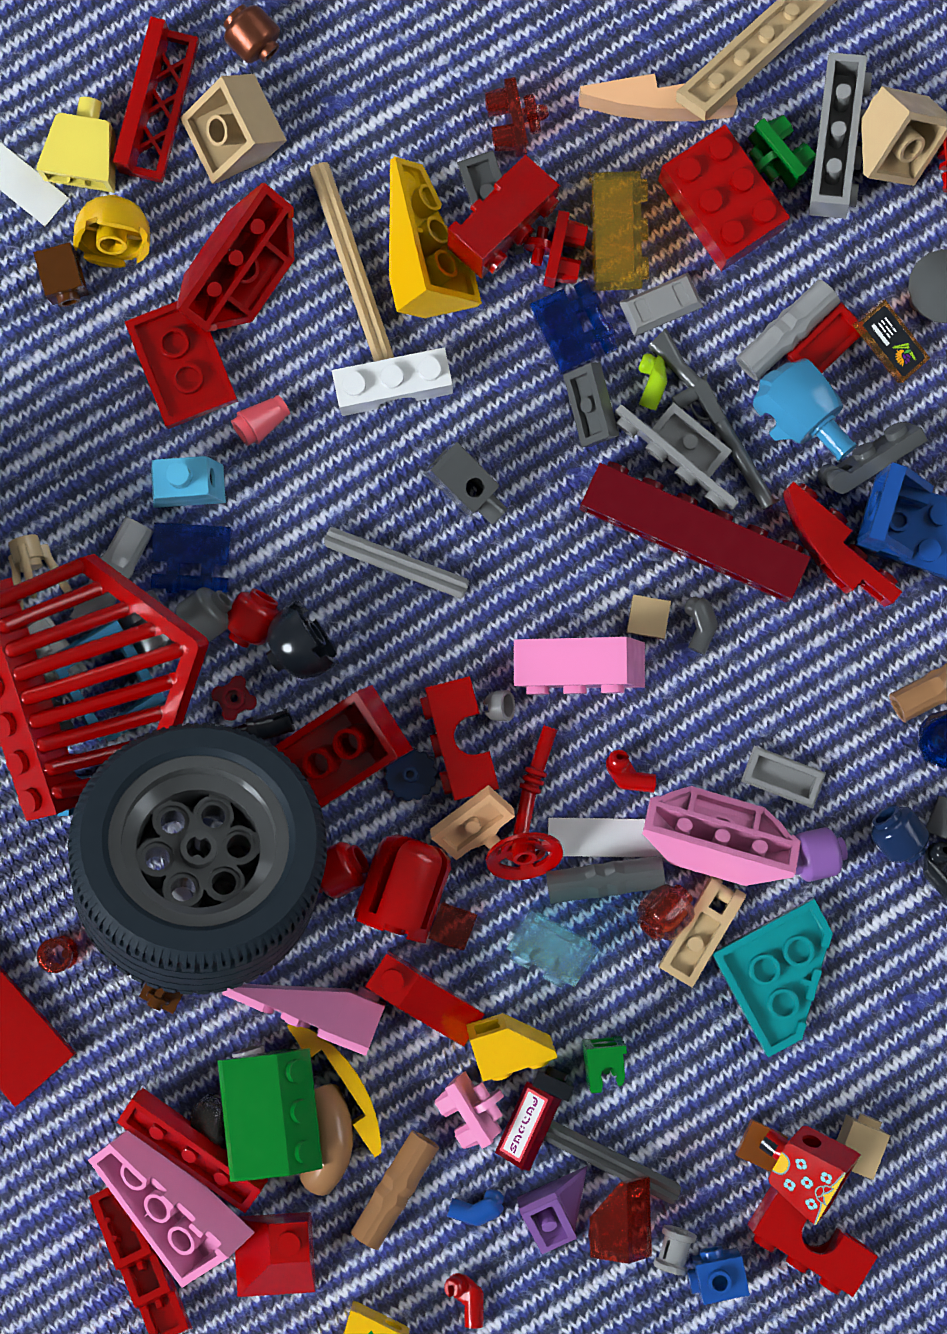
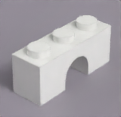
M445 347L332 370L342 416L379 409L380 404L400 398H415L416 401L453 394V384Z

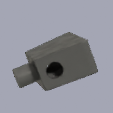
M458 442L449 445L423 472L432 483L467 515L478 511L493 525L508 509L493 494L500 485ZM468 481H472L477 487V492L473 497L466 492Z

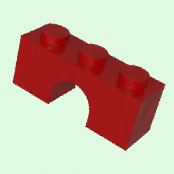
M470 676L426 687L427 696L420 698L425 720L433 719L437 734L429 736L435 758L443 756L446 771L439 774L445 795L453 793L455 801L474 796L488 785L493 790L499 789L490 751L475 755L467 754L458 748L454 740L455 729L461 721L480 715Z
M771 1185L747 1224L755 1234L753 1240L769 1252H773L777 1248L787 1254L788 1257L785 1261L800 1272L806 1274L808 1269L821 1276L818 1282L834 1294L839 1295L843 1290L854 1297L878 1256L870 1247L839 1227L836 1228L831 1238L824 1244L813 1246L804 1243L802 1230L808 1219Z

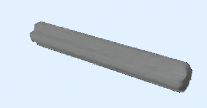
M330 527L324 539V545L327 548L454 597L463 598L469 585L467 578L340 529Z

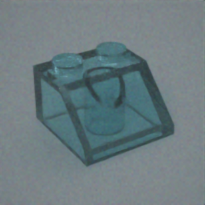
M529 906L526 907L505 946L507 950L512 952L509 957L510 960L526 969H529L534 964L545 970L543 978L560 988H563L566 983L575 987L599 951V947L594 942Z

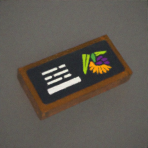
M885 299L876 303L853 324L854 328L897 383H903L930 359Z

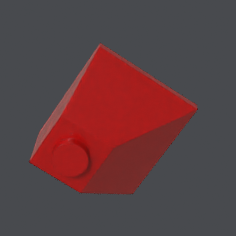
M311 1212L238 1216L255 1233L235 1251L237 1297L311 1293L316 1291Z

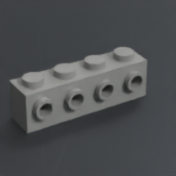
M829 52L808 215L846 219L849 206L856 207L859 184L852 183L853 170H860L862 163V146H856L858 133H862L861 118L866 112V109H861L862 96L870 95L872 73L865 72L867 55Z

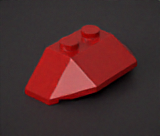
M261 183L227 211L184 273L176 310L205 332L253 322L295 260L292 220L294 218V207L266 183Z

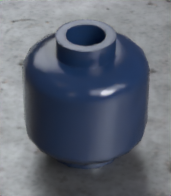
M892 805L884 808L875 816L872 822L874 826L872 827L871 837L890 862L901 863L906 861L907 863H913L924 855L926 851L925 846L929 841L930 834L911 808Z

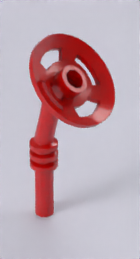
M543 725L530 767H525L524 771L527 772V775L522 776L525 782L519 785L522 791L513 836L499 841L487 853V868L493 875L507 880L535 878L546 874V871H551L562 860L563 848L558 839L545 833L529 832L536 794H541L542 790L539 789V786L544 785V781L541 779L547 776L544 770L558 731L554 728ZM546 851L550 852L547 857L534 864V862L538 861L545 855ZM507 858L520 866H507L500 863V861Z

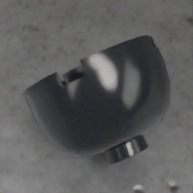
M293 601L278 612L269 624L267 642L271 650L266 652V655L278 672L285 669L291 676L300 679L318 677L339 664V661L333 658L337 655V652L320 623L316 619L311 621L303 616L309 610L299 601Z

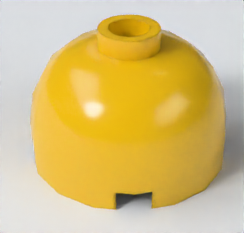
M118 195L100 196L88 201L77 214L74 224L73 247L76 251L78 248L83 251V258L88 262L102 267L122 268L126 267L124 260L137 258V264L143 261L149 254V222L141 208L134 202Z

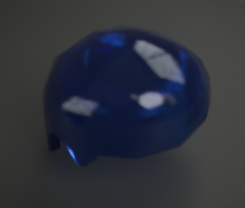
M947 710L931 713L920 724L916 736L918 750L923 759L942 769H947Z

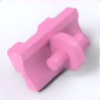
M466 1071L457 1075L447 1085L445 1091L435 1100V1105L443 1116L448 1117L459 1111L465 1120V1123L458 1126L454 1131L455 1137L463 1149L478 1144L483 1149L492 1144L493 1139L502 1131L496 1120L502 1117L503 1114L496 1103L504 1097V1094L500 1089L489 1093L483 1082L474 1086Z

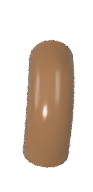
M336 1084L323 1085L314 1090L323 1169L299 1174L304 1187L311 1193L321 1196L330 1194L342 1179L350 1163L353 1148L352 1119L345 1098Z

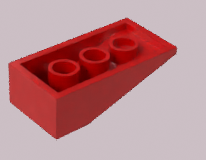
M373 685L354 692L274 746L278 749V752L284 753L291 760V763H294L302 772V775L305 776L319 801L318 804L321 809L413 750Z

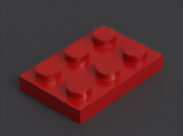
M177 301L125 321L167 429L239 402L212 333L205 332L176 310Z

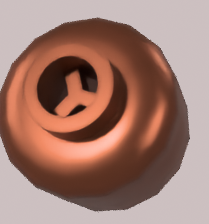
M244 4L240 5L224 22L223 26L226 28L224 34L225 42L247 63H253L259 59L266 62L280 47L276 43L280 34L279 26L257 5L246 7Z

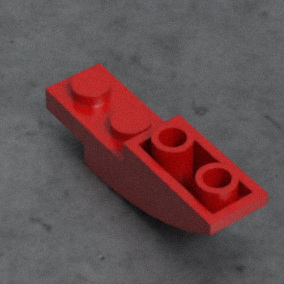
M793 481L783 492L787 512L802 544L818 567L845 594L852 592L859 585L884 607L893 604L902 593L895 586L898 583L897 580L886 570L880 568L877 571L867 563L868 556L860 548L853 544L847 546L843 543L853 531L846 525L848 523L846 517L834 508L827 510L817 501L819 496L815 491L803 483L798 486Z

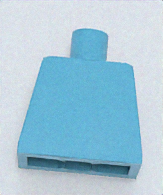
M206 456L152 460L151 479L154 508L226 503L223 464Z

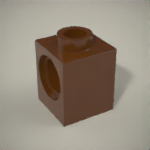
M71 242L33 252L44 294L52 305L58 304L60 307L75 305L81 301V297L89 295L78 252L74 249Z

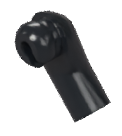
M941 841L932 843L927 847L924 854L923 875L940 895L947 900V843Z

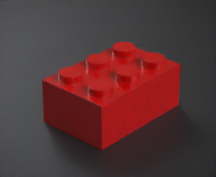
M726 124L664 164L661 168L658 181L721 272L782 232L790 219V216Z

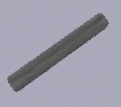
M552 1120L544 1141L669 1204H674L681 1192L679 1183Z

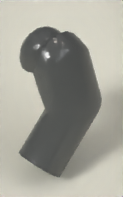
M691 597L686 601L684 610L686 614L693 617L697 628L688 648L705 655L717 630L718 622L712 604L707 599Z

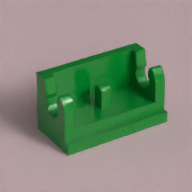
M614 1036L583 1039L585 1078L590 1093H602V1071L608 1075L611 1070L612 1075L616 1076L617 1085L622 1086L625 1080L623 1054H627V1047L622 1038Z

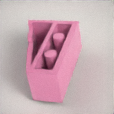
M630 637L514 640V686L526 688L527 695H548L549 688H563V694H587V688H601V693L607 694L624 693V688H645V642Z

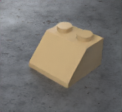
M255 74L221 76L180 117L212 184L219 183L266 161L287 141Z
M881 86L878 93L871 99L868 109L861 118L863 174L869 179L915 186L947 137V112L929 96Z

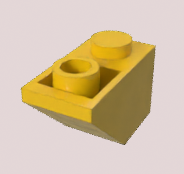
M504 1013L466 1025L483 1082L491 1079L494 1081L503 1080L511 1076L513 1072L525 1068H541L551 1060L558 1058L550 1035Z

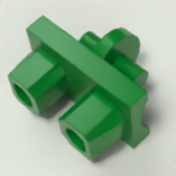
M784 115L769 122L763 118L755 124V130L748 137V140L754 146L748 154L756 163L754 166L760 175L764 173L771 182L780 177L789 190L799 184L807 169L815 160L816 154L804 142L793 151L784 143L794 132L791 123Z

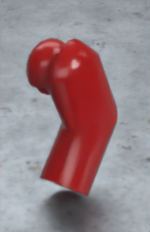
M618 749L610 753L606 760V768L619 788L650 793L655 792L656 774L636 772L628 759L629 755L624 750Z

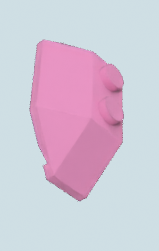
M693 786L669 792L661 797L659 795L652 797L649 801L642 832L671 865L743 886L793 878L796 874L801 841L795 835H790L783 824L765 807Z

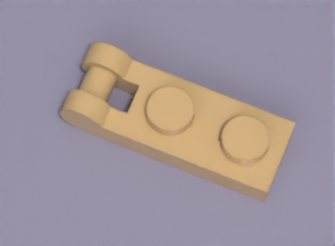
M710 876L699 898L658 965L659 968L692 988L746 898V893L737 888L733 891L722 884L723 879ZM714 897L725 903L721 914L709 907Z

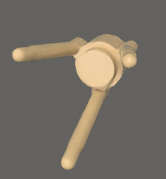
M24 535L8 542L11 553L8 559L14 585L21 583V572L24 573L25 581L33 578L32 571L43 566L41 560L46 562L50 570L58 567L51 555L49 545H41L38 535ZM67 580L59 583L64 593L72 591ZM37 593L31 595L30 597L33 599L36 598ZM22 600L21 603H20V605H21V608H22V610H23L24 605H23V600Z

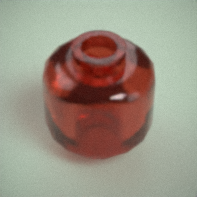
M668 884L653 889L640 902L637 908L640 918L637 922L641 929L656 941H661L662 939L673 941L695 917L694 908L691 905L693 897L684 887L678 884L674 887Z

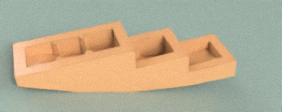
M655 73L580 86L578 102L579 106L614 116L650 121H703L676 102L677 90L685 83L658 88ZM736 94L707 120L733 117L738 106Z

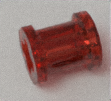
M68 936L45 940L37 951L39 965L49 973H59L71 968L79 957L77 943ZM62 946L64 950L61 955L65 960L55 962L53 960L55 952L51 949Z

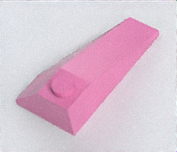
M243 984L234 989L227 988V991L222 992L223 995L267 1014H273L274 1010L281 1012L280 1018L295 1027L310 1028V1025L318 1028V1037L365 1056L386 1005V1002L379 1000L380 996L364 986H359L358 991L349 988Z

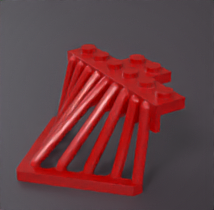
M95 554L75 559L17 585L13 584L12 577L0 580V747H2L6 765L10 771L18 795L19 805L23 810L26 821L55 815L75 807L83 789L91 778L81 779L76 776L75 771L103 764L118 749L121 750V747L130 741L79 754L69 753L67 746L158 721L157 730L163 727L169 728L171 725L183 724L209 646V641L203 634ZM79 574H85L94 581L24 610L21 608L20 603L24 598ZM107 593L121 601L30 635L28 627L34 622ZM134 613L147 621V623L45 657L38 658L36 654L37 650L47 645ZM164 634L175 642L46 683L43 675ZM180 658L175 672L57 707L53 706L51 698ZM170 690L165 704H159L77 728L61 730L59 722Z

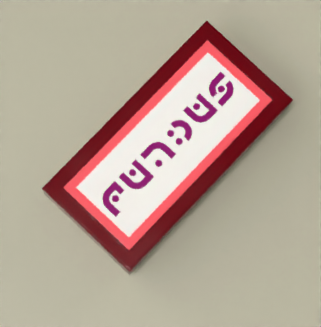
M527 1081L495 1153L518 1168L530 1171L562 1099L533 1087L532 1083Z

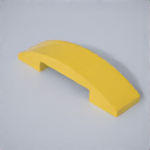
M287 1024L288 1029L300 1047L310 1048L311 1057L322 1050L364 1112L352 1120V1124L373 1156L377 1157L381 1154L379 1125L371 1099L355 1069L331 1042L318 1037V1032L315 1030Z

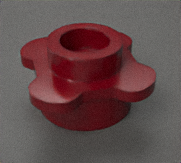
M234 676L230 683L223 687L217 686L212 691V699L220 704L223 710L222 716L228 721L236 720L238 714L246 710H253L257 705L256 697L250 695L246 688L247 681L242 676ZM232 695H237L238 700L236 702L231 701Z

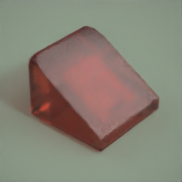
M442 901L428 939L464 951L478 914Z

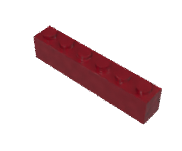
M611 461L607 465L599 463L579 510L783 602H788L793 598L811 558L802 553L804 550L802 546L788 540H782L781 543L767 537L769 532L756 525L748 524L745 528L732 522L734 517L731 514L720 509L713 508L712 512L698 507L699 501L687 494L678 493L677 496L663 491L664 485L656 480L643 477L642 481L631 477L628 475L629 470L618 463Z

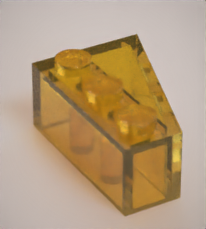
M637 170L588 172L589 183H592L590 218H592L593 226L592 262L594 289L596 291L642 289V280L649 279L648 257H642V241H648V219L641 218V202H647L648 200L647 178H641V171Z

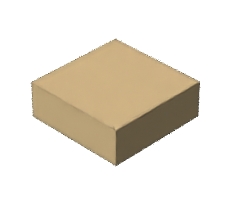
M633 595L626 633L664 640L671 601Z

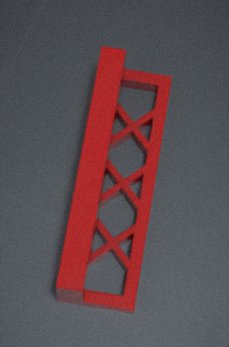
M150 16L113 158L119 173L159 183L164 181L200 42L197 36L169 30L164 19ZM169 41L187 45L185 58L171 65L165 56ZM164 62L167 68L161 71ZM182 69V72H181V75H180V78H179L178 75L176 74V72ZM172 75L178 84L177 91L162 101L156 92L157 85L160 81ZM154 97H155V99L157 100L158 104H156L155 106L152 107V104H153V101H154ZM173 104L172 110H171V114H170L169 111L167 110V107H169V106H171V105ZM163 110L169 120L167 129L153 137L147 128L148 120ZM146 133L149 140L143 142L144 135ZM163 141L162 149L157 144ZM154 146L160 156L156 171L137 167L139 155Z
M144 1088L137 1091L116 1122L243 1213L247 1212L268 1182V1178L230 1182L227 1147Z

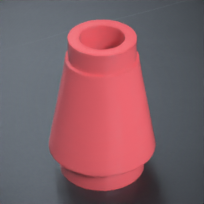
M277 395L274 398L238 411L237 417L231 420V423L245 445L249 446L254 442L259 444L285 417L290 415V411L284 400Z

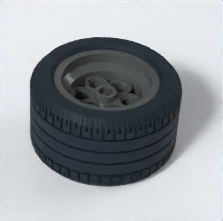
M186 723V725H171L169 728L163 727L159 730H153L152 733H146L143 736L137 737L135 741L132 740L122 746L121 750L118 749L96 770V773L92 775L83 789L72 815L73 818L68 837V857L72 892L78 917L89 939L94 943L97 950L104 955V958L113 966L117 965V969L127 976L131 975L132 979L142 984L145 982L147 986L158 990L162 988L166 992L176 993L177 991L180 994L192 995V993H197V995L210 994L212 991L218 993L227 991V988L234 989L240 987L244 982L249 983L257 979L259 974L261 976L273 968V965L276 966L295 947L297 941L300 940L312 917L327 859V832L323 820L324 816L318 804L319 801L305 776L302 775V772L294 763H291V760L284 753L278 752L276 747H273L269 742L265 743L262 738H258L254 734L249 735L248 732H243L238 728L235 730L230 726L225 727L221 724L220 726H215L213 723H203V725L199 723ZM208 818L223 824L212 828L206 826L202 820ZM174 821L179 822L183 826L181 831L172 834L162 828ZM234 845H241L248 850L249 854L242 858H235L228 853V849ZM192 847H195L197 850L206 848L209 854L205 858L198 854L191 857L187 851ZM156 856L164 858L168 865L161 870H153L146 863L150 858ZM219 881H227L233 885L234 890L227 895H221L214 891L212 886ZM178 887H187L194 895L189 900L179 901L171 893Z

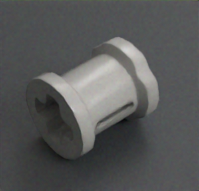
M664 1225L662 1233L665 1236L659 1257H655L653 1264L662 1271L686 1276L688 1269L685 1263L690 1245L696 1242L697 1236L680 1227Z

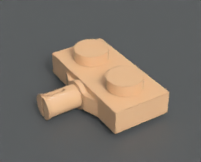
M488 785L430 829L431 839L455 860H458L471 849L482 845L491 849L502 840L496 835L499 829L515 817L514 808Z

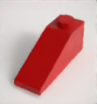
M389 950L365 986L398 1009L463 1047L469 1039L466 1025L481 1020L485 1015L484 1012Z

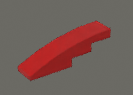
M107 1187L89 1196L115 1269L121 1271L134 1308L140 1310L148 1334H184L192 1330L193 1328L168 1268Z

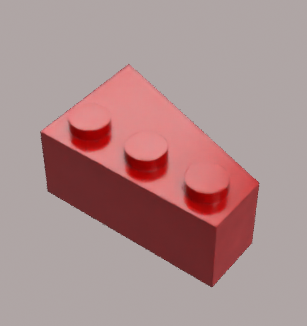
M526 154L494 184L493 187L495 189L483 201L479 198L471 205L470 209L473 212L461 225L454 221L448 227V250L481 279L489 271L495 274L508 259L505 253L514 244L521 246L532 234L534 229L531 225L541 215L544 219L547 218L559 204L557 197L560 185Z

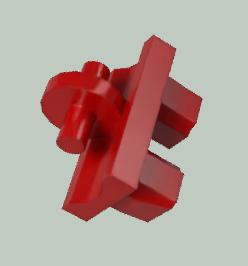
M559 210L552 241L547 240L549 228L538 226L536 237H529L523 243V248L532 252L530 262L532 265L541 266L543 256L549 255L543 284L545 287L554 288L555 282L577 283L581 260L562 257L561 253L563 245L584 249L588 226L569 220L570 212Z

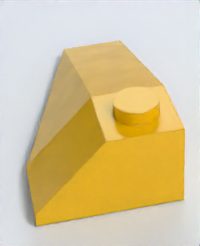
M395 156L390 160L389 281L396 311L421 318H429L478 307L482 304L475 273L448 250V228L438 211L441 209L442 203L424 166Z

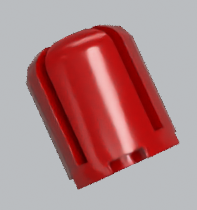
M400 834L385 836L377 846L353 918H357L356 921L375 929L386 930L403 936L408 934L406 939L426 943L451 870V859L441 848L428 845L425 842Z

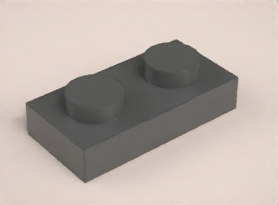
M589 363L564 374L563 377L582 448L592 447L619 436L601 363Z

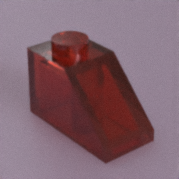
M641 1176L620 1182L590 1216L588 1233L590 1258L630 1264L652 1256L650 1177Z

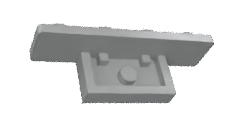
M674 402L652 428H649L623 405H619L614 415L619 419L616 424L623 432L632 438L636 434L648 443L645 448L652 456L661 462L668 459L678 468L675 474L692 487L697 483L707 492L704 496L705 499L715 508L720 510L727 508L729 511H732L739 502L710 478L732 452L731 449Z

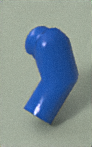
M490 1189L485 1192L483 1200L475 1204L452 1198L447 1217L474 1226H481L502 1214L504 1210L502 1205L504 1203V1196L500 1191Z

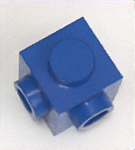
M710 1246L701 1249L700 1255L691 1256L694 1269L687 1270L692 1294L699 1293L703 1305L750 1296L743 1258L737 1247L723 1250L722 1246Z

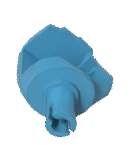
M803 358L795 362L785 363L778 369L770 371L760 380L759 390L753 400V407L760 416L768 413L775 419L776 425L768 432L775 441L793 440L796 443L804 444L812 438L818 437L836 457L837 461L845 458L856 447L857 444L835 422L836 416L843 409L840 397L821 372L808 359Z

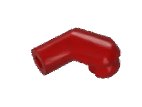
M455 1273L451 1275L444 1284V1291L449 1298L453 1296L464 1305V1326L471 1329L484 1327V1293L482 1288L465 1274Z

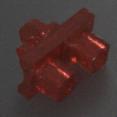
M515 77L504 79L503 88L486 92L485 105L488 117L508 114L509 124L491 127L494 151L515 150L516 157H520L525 154L527 155L526 146H528L525 124H529L530 134L540 133V121L548 118L549 111L546 105H536L533 94L523 97L525 107L521 109Z

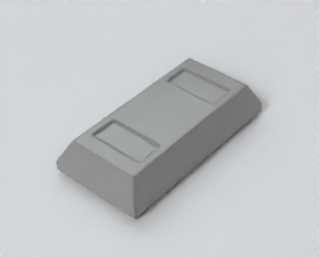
M689 273L619 302L634 337L703 308Z
M754 746L741 782L813 809L826 772Z

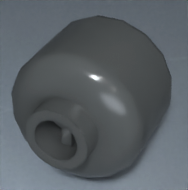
M201 587L177 605L176 615L203 634L210 643L228 629L227 612L232 609V603L222 591L218 590L215 592L210 588Z

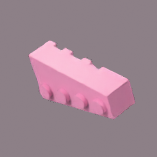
M125 1130L88 1159L182 1288L228 1259L255 1233L207 1186L128 1130Z

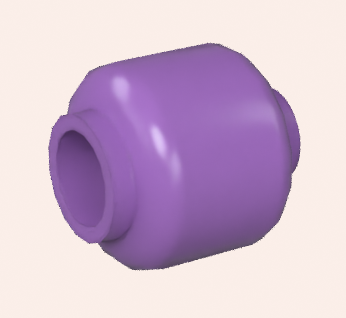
M827 827L795 835L801 841L795 875H800L803 880L811 882L833 877L841 872L843 860L848 858L847 847L842 837L837 838L834 832Z

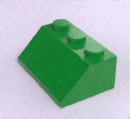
M310 1048L281 1049L217 1060L230 1182L292 1176L323 1169Z

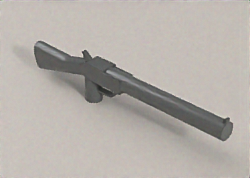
M665 328L648 345V348L656 356L659 355L663 358L665 364L689 387L671 397L672 402L681 409L689 406L697 419L710 421L724 444L732 450L730 453L762 509L769 508L780 500L774 499L721 409L717 402V397L707 382L708 374L706 373L700 378L685 363L667 328ZM697 400L707 418L698 416L691 403Z

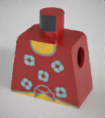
M802 1126L790 1140H787L771 1129L759 1146L762 1151L777 1161L768 1177L769 1183L814 1225H817L831 1208L861 1156L857 1151L809 1126Z

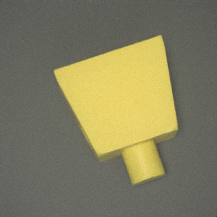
M80 97L76 115L57 113L55 115L36 168L44 181L115 192L116 166L113 158L116 151V135L109 121L99 119L101 101L91 97Z

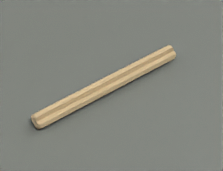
M327 162L315 164L310 167V173L373 360L375 362L394 358L331 168Z

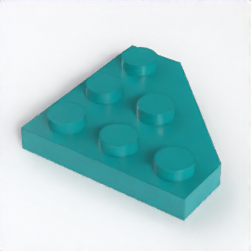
M813 898L722 946L712 954L768 1058L803 1039L811 1002L814 1001L821 977V968L826 950L829 948L833 932Z

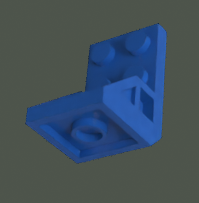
M894 462L890 463L876 474L854 545L866 554L947 579V497L932 493L934 486L910 468Z

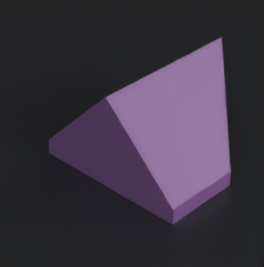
M587 1166L517 1197L521 1216L542 1254L577 1239L575 1229Z

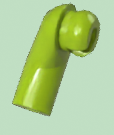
M646 353L643 355L638 369L641 373L648 374L649 379L639 405L656 411L667 385L665 361L659 355L654 357Z

